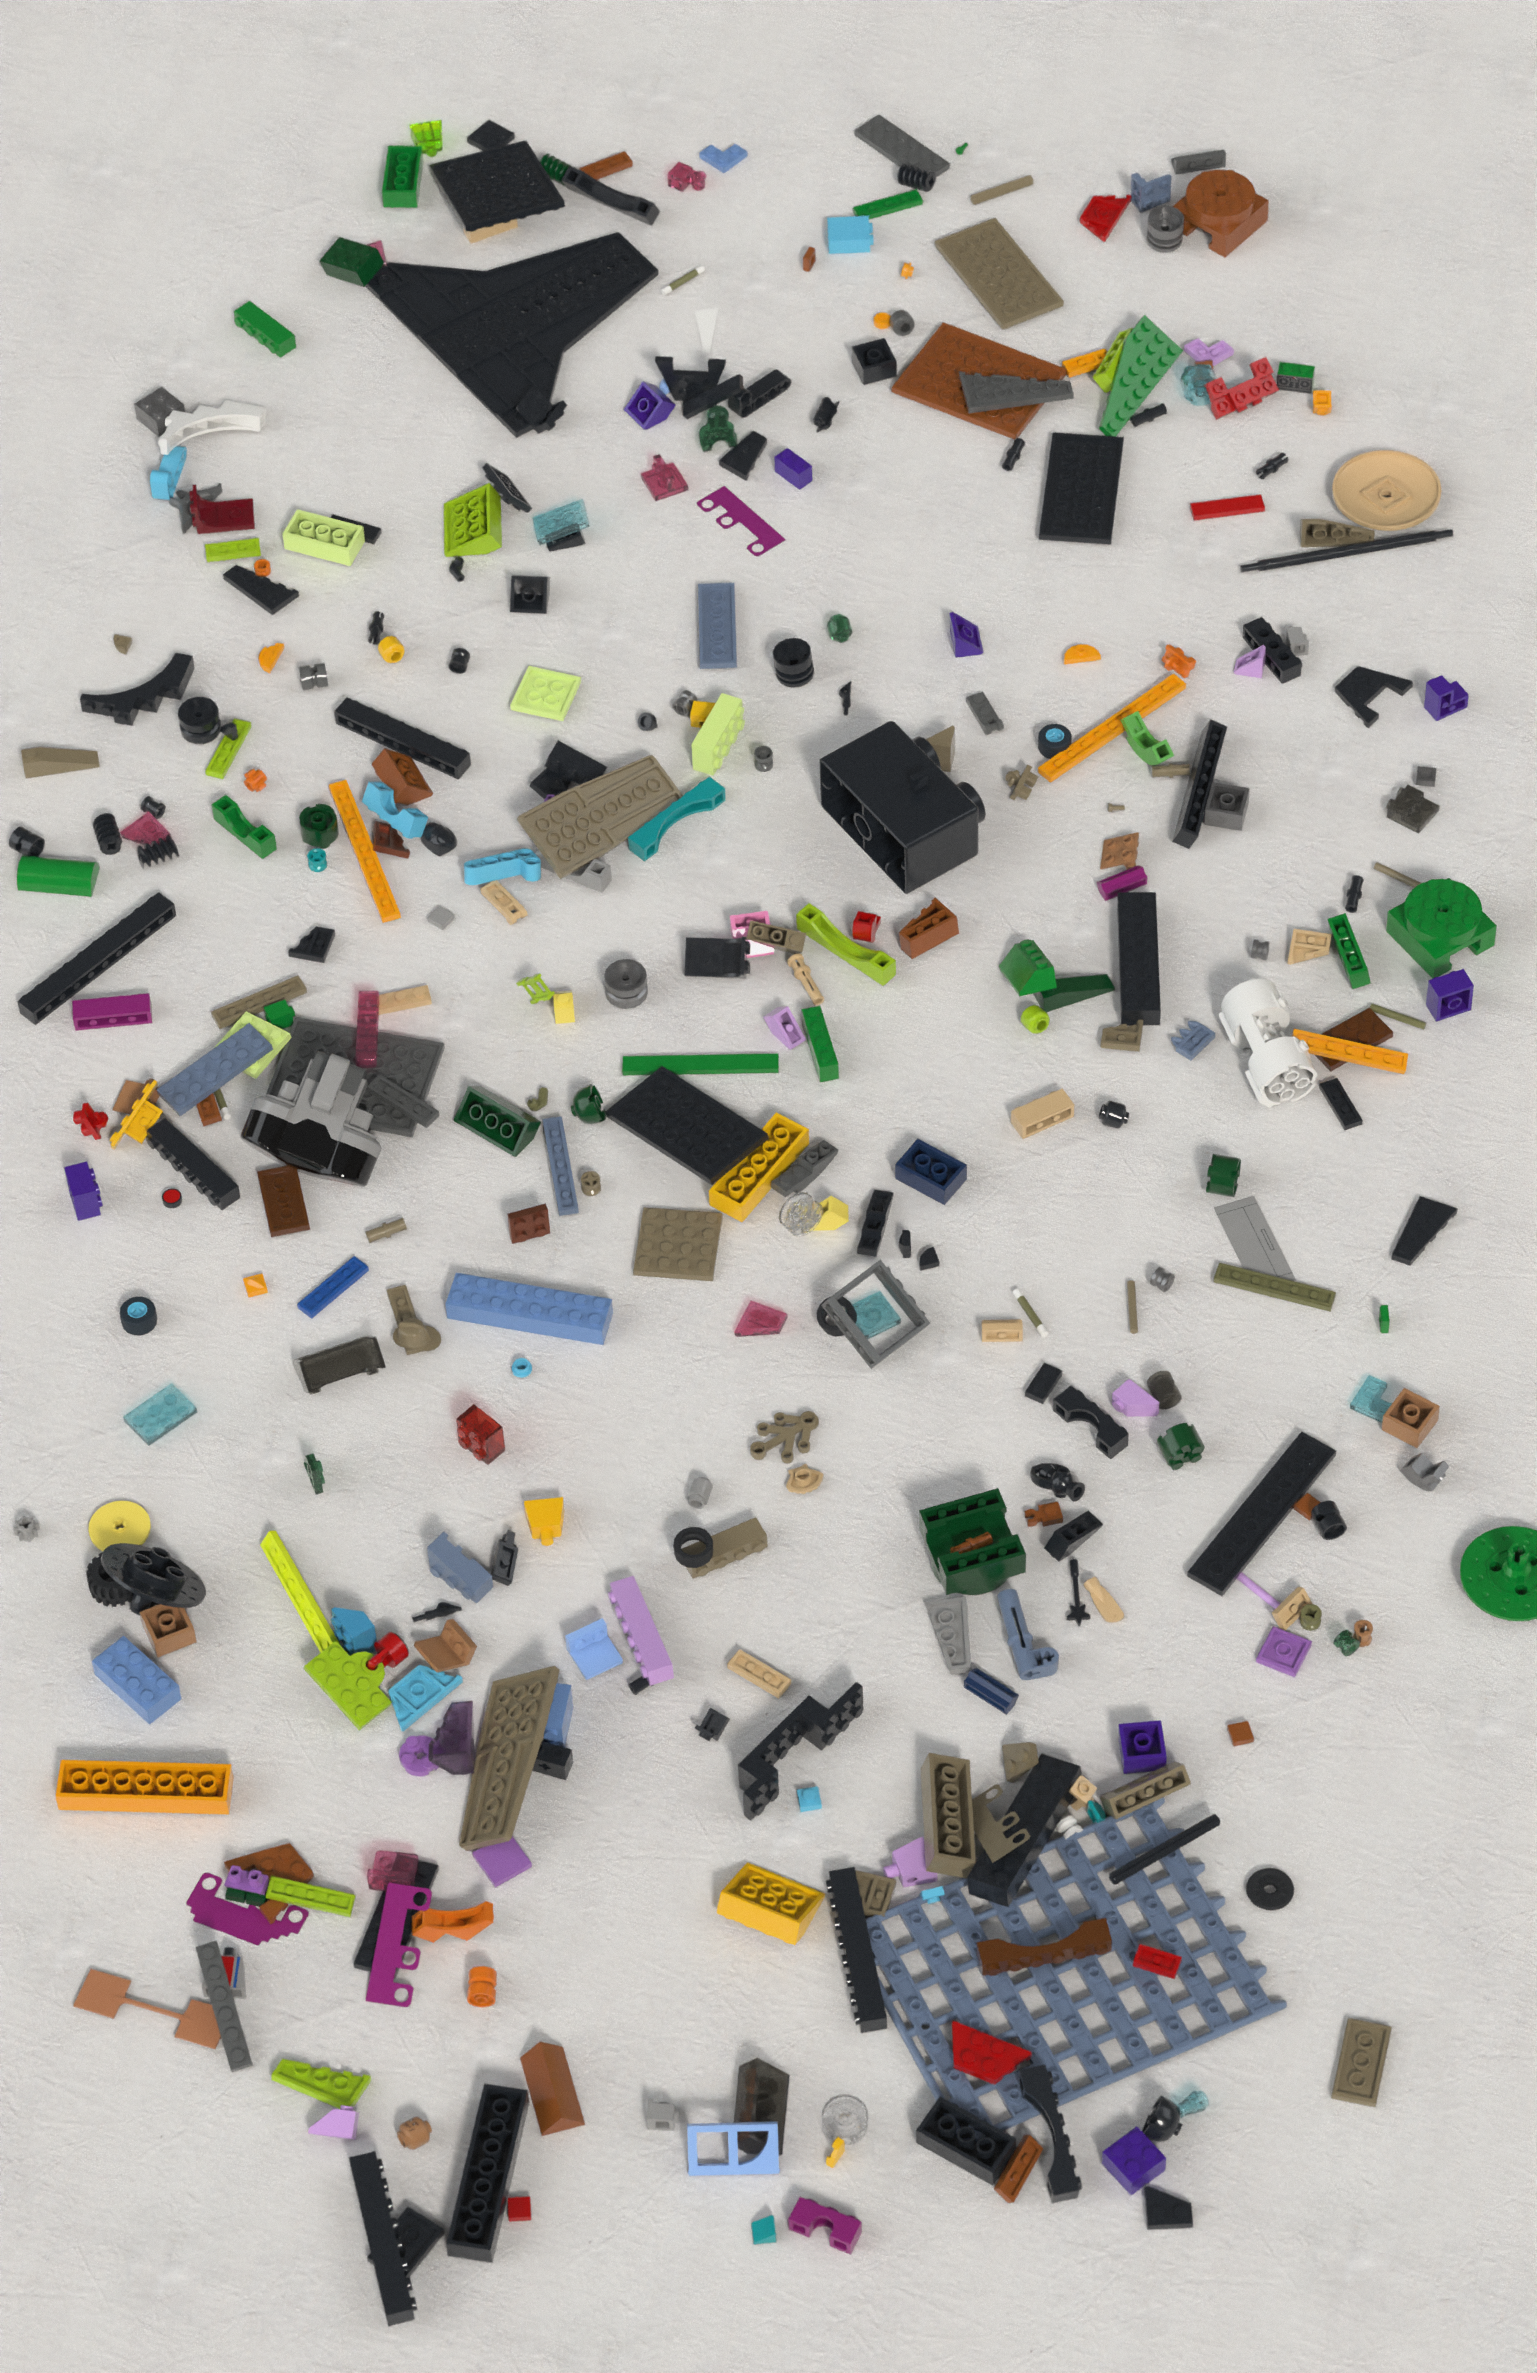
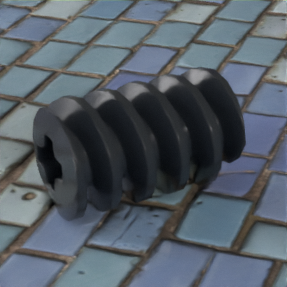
M903 164L898 170L897 179L900 185L928 192L935 185L936 173L916 166L913 167V165L907 166Z
M110 813L99 815L93 821V829L100 851L106 855L116 854L121 849L122 838L115 821V816Z
M166 836L165 841L159 838L158 844L153 840L151 846L145 843L144 849L140 845L137 846L138 860L143 869L144 863L151 867V861L158 865V858L165 862V856L172 860L173 853L179 857L177 846L170 836Z

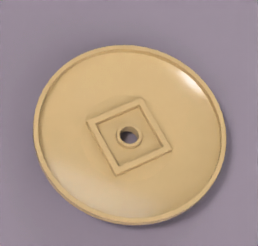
M1376 450L1357 455L1344 463L1334 477L1332 494L1338 509L1351 521L1375 530L1394 531L1416 526L1435 512L1441 499V483L1435 471L1423 460L1400 451Z

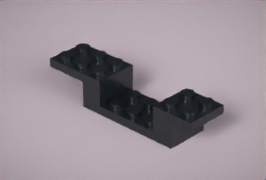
M855 1682L829 1709L808 1695L738 1764L739 1788L745 1791L743 1793L744 1816L751 1821L756 1815L759 1816L764 1811L765 1806L778 1797V1769L774 1767V1764L779 1759H783L793 1745L796 1746L804 1737L822 1751L827 1745L830 1746L840 1732H844L854 1718H858L864 1710L862 1685Z

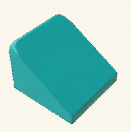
M1092 1800L1088 1801L1086 1812L1092 1823H1099L1105 1820L1107 1815L1102 1806Z
M774 2215L751 2223L754 2245L776 2242Z

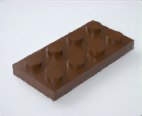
M1369 1007L1321 1035L1376 1047L1392 1038L1393 1031ZM1315 1055L1330 1072L1347 1063Z
M296 1164L257 1171L271 1237L310 1230Z

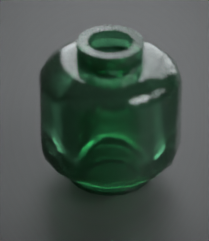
M842 614L831 616L826 624L830 638L833 641H838L839 643L846 642L853 633L849 618Z

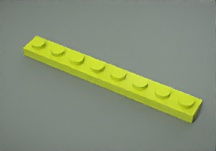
M269 1531L260 1546L321 1653L335 1641L338 1642L279 1535L276 1531Z

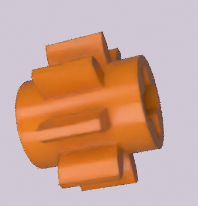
M252 769L244 775L247 778L244 780V784L252 792L254 790L259 792L267 786L264 783L267 777L260 769L256 771Z

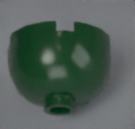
M590 1084L580 1088L575 1093L573 1105L571 1106L574 1117L578 1116L580 1121L586 1124H596L606 1120L605 1109L601 1111L603 1100L595 1085L592 1086Z

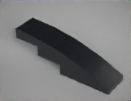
M874 1190L866 1211V1219L862 1227L857 1254L877 1257L894 1196L893 1192Z

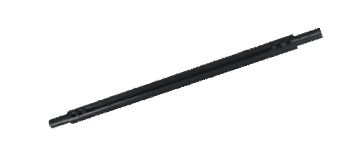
M1449 529L1438 532L1433 530L1258 560L1257 563L1240 565L1241 573L1254 570L1264 571L1433 542L1436 539L1452 537L1453 530Z

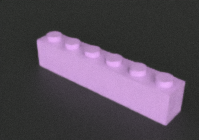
M634 1576L611 1582V1592H608L610 1603L616 1606L614 1610L617 1619L621 1618L622 1620L620 1623L623 1633L628 1634L627 1641L630 1649L634 1648L635 1650L633 1651L635 1661L641 1664L640 1671L643 1679L647 1678L649 1685L673 1679L674 1674L671 1660Z

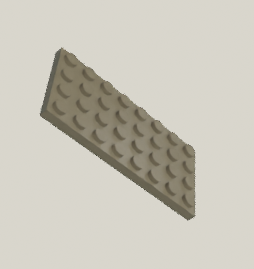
M996 218L935 241V247L1002 330L1064 306L1062 298Z

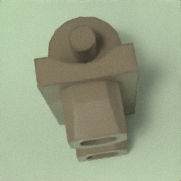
M1027 764L1021 776L1018 770L1009 771L1006 774L1005 779L1008 782V786L1016 785L1010 796L1012 800H1015L1017 796L1024 800H1027L1032 789L1023 784L1025 783L1032 788L1035 785L1038 776L1030 772L1032 766Z

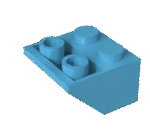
M337 1607L331 1609V1623L334 1626L333 1633L338 1641H342L343 1647L349 1656L357 1652L372 1653L376 1651L374 1643L377 1642L375 1626L363 1611Z

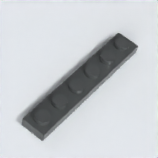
M213 1941L197 1946L195 1948L230 2070L235 2072L253 2066L218 1942Z

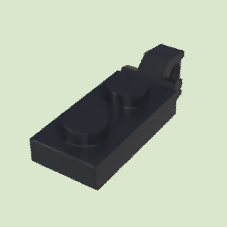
M510 1530L503 1534L502 1539L498 1540L491 1570L492 1580L507 1586L513 1580L519 1549L514 1544L516 1533Z

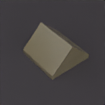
M953 725L926 739L936 751L940 760L941 770L945 772H951L955 756V727Z

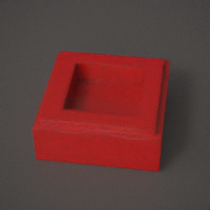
M530 2196L508 2198L509 2222L532 2220Z

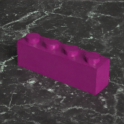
M150 993L72 1001L75 1031L152 1023Z

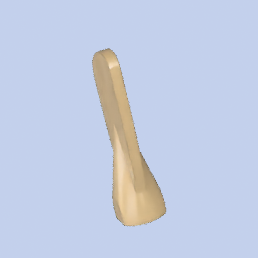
M1092 1577L1084 1583L1085 1589L1090 1592L1094 1605L1105 1621L1111 1623L1119 1622L1124 1618L1123 1611L1107 1590L1100 1585L1097 1577Z

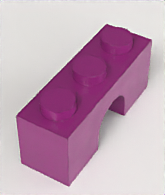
M799 2197L788 2219L789 2230L810 2238L812 2232L817 2227L825 2226L832 2230L830 2234V2247L850 2255L862 2233V2222L852 2215L846 2216L841 2214L833 2207L819 2205L810 2198Z

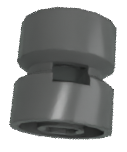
M325 663L314 664L312 668L309 665L299 667L303 690L313 689L314 686L318 688L328 686Z

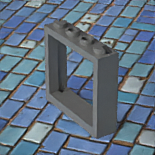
M881 1259L821 1305L871 1369L930 1324L929 1320L925 1317L926 1313L918 1308L915 1299L907 1294L903 1289L901 1281L892 1275L889 1266L886 1267ZM873 1273L916 1326L880 1355L838 1302L840 1298Z

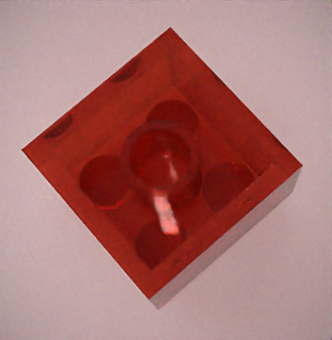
M475 1404L456 1418L458 1442L463 1449L471 1451L477 1460H482L489 1465L505 1451L503 1427Z

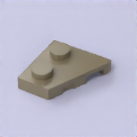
M1138 1020L1137 1024L1127 1026L1125 1023L1117 1027L1103 1029L1101 1048L1140 1052L1143 1020Z
M1025 1742L1002 1746L1007 1782L1015 1783L1039 1763L1037 1746L1034 1743Z
M856 1870L865 1916H885L884 1913L889 1909L896 1887V1880Z

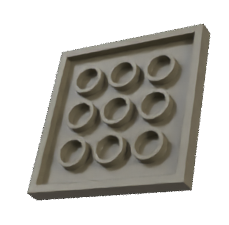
M644 1207L633 1269L634 1276L713 1281L723 1213Z

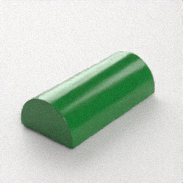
M23 855L20 858L17 870V888L20 891L92 897L100 866L98 862Z

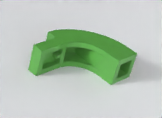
M1139 711L1121 719L1129 736L1126 738L1128 743L1144 762L1155 766L1175 756L1166 739L1158 741L1150 734Z

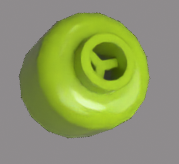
M1037 1005L1027 1007L1021 1015L1022 1025L1033 1034L1045 1031L1049 1025V1015Z

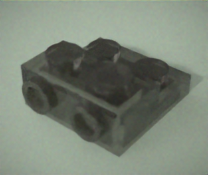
M1407 785L1405 788L1401 787L1398 790L1395 800L1390 799L1386 805L1387 818L1419 834L1437 814L1440 806L1424 798V792Z

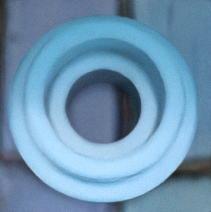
M525 1358L515 1360L512 1365V1373L516 1377H527L532 1372V1365Z

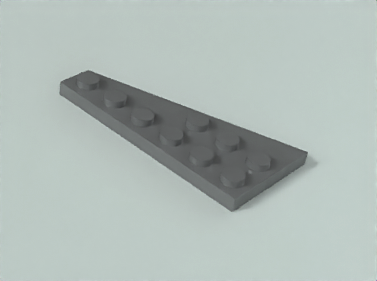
M959 372V379L969 413L1074 399L1070 381L1049 379L1047 382L1037 381V378L1021 380V377L993 374L991 377L981 376V373L965 375V372Z

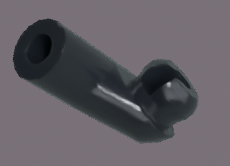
M456 557L449 568L450 573L458 582H462L465 578L461 572L464 564L462 557Z

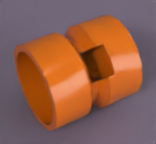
M477 1966L470 1969L468 1974V2003L475 2007L492 2006L496 2002V1990L494 1988L497 1985V1972L493 1968L486 1966Z

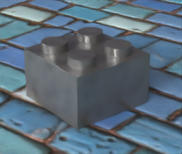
M160 387L134 404L137 420L158 437L165 433L167 428L165 426L166 417L173 410L185 412L184 404L163 387Z
M1212 782L1205 808L1204 825L1242 831L1249 804L1250 788Z

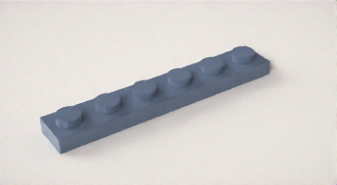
M562 1116L542 1119L559 1216L577 1214L579 1209Z

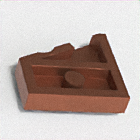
M375 821L373 828V851L408 859L410 850L404 848V841L398 835L397 829L392 828L391 824Z

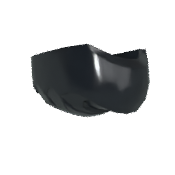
M435 822L426 824L421 842L432 853L440 857L457 846L456 836L450 829Z

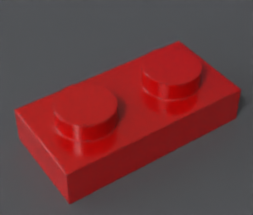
M1140 1944L1133 1960V1967L1175 1979L1182 1962V1957Z

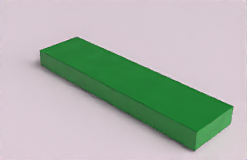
M917 189L855 206L853 207V213L855 216H869L870 220L923 205V199Z

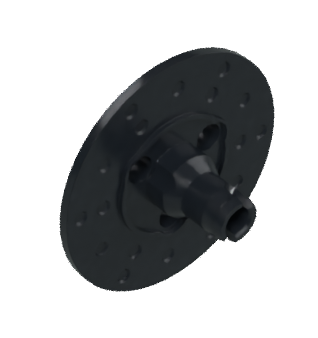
M119 1543L106 1547L102 1553L101 1563L105 1571L118 1584L134 1593L132 1602H130V1610L137 1615H140L141 1611L149 1609L153 1602L170 1607L190 1608L201 1604L205 1598L206 1589L201 1579L191 1569L172 1558L169 1552L162 1548L152 1547L151 1549L136 1544Z

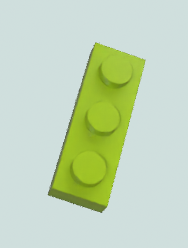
M259 538L205 544L207 562L261 556Z

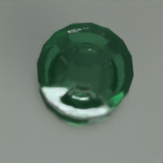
M1344 1630L1336 1636L1333 1644L1340 1648L1341 1653L1347 1657L1359 1648L1360 1641L1357 1638H1353L1349 1630Z

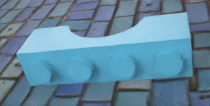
M368 782L362 802L368 806V809L377 813L382 820L390 823L391 827L399 830L404 837L408 839L422 837L428 816L417 808H403L399 812L394 803L393 789L383 782Z

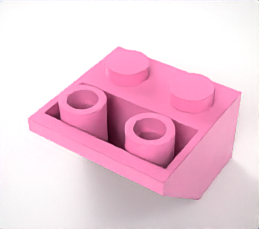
M768 911L730 916L732 939L747 937L750 920L770 925ZM750 941L751 955H747V958L774 954V948Z

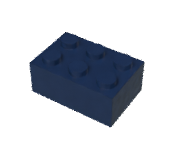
M917 1139L895 1164V1179L945 1205L967 1180V1164Z

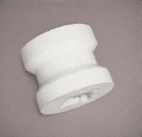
M1074 1816L1065 1817L1056 1827L1065 1839L1072 1836L1075 1832L1083 1831L1082 1827L1077 1825V1820Z

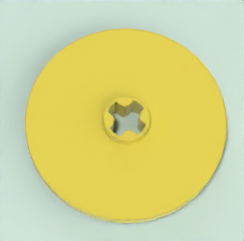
M114 1501L102 1506L93 1514L89 1522L88 1531L92 1543L98 1549L104 1551L106 1547L119 1543L142 1545L150 1534L151 1523L148 1513L140 1505L130 1501Z

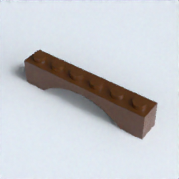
M1106 1918L1086 1921L1068 1937L1047 1945L1020 1946L999 1938L977 1942V1957L982 1976H995L1007 1971L1016 1972L1027 1967L1037 1968L1043 1964L1061 1963L1069 1959H1083L1086 1956L1104 1955L1112 1951V1939Z

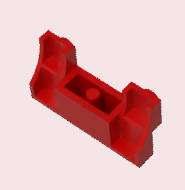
M1267 357L1249 364L1254 378L1230 389H1227L1222 377L1205 384L1211 402V409L1216 420L1235 411H1238V413L1248 409V405L1256 406L1263 402V398L1279 391L1272 376L1274 371Z

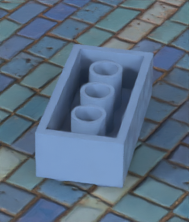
M125 1636L121 1637L92 1660L94 1674L149 1725L182 1699L179 1685Z

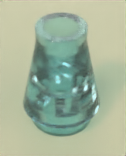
M1203 2091L1191 2092L1177 2105L1181 2114L1180 2118L1205 2111L1209 2101Z

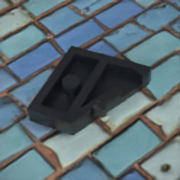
M316 926L310 931L309 935L300 940V944L295 949H289V957L324 963L335 937V930Z

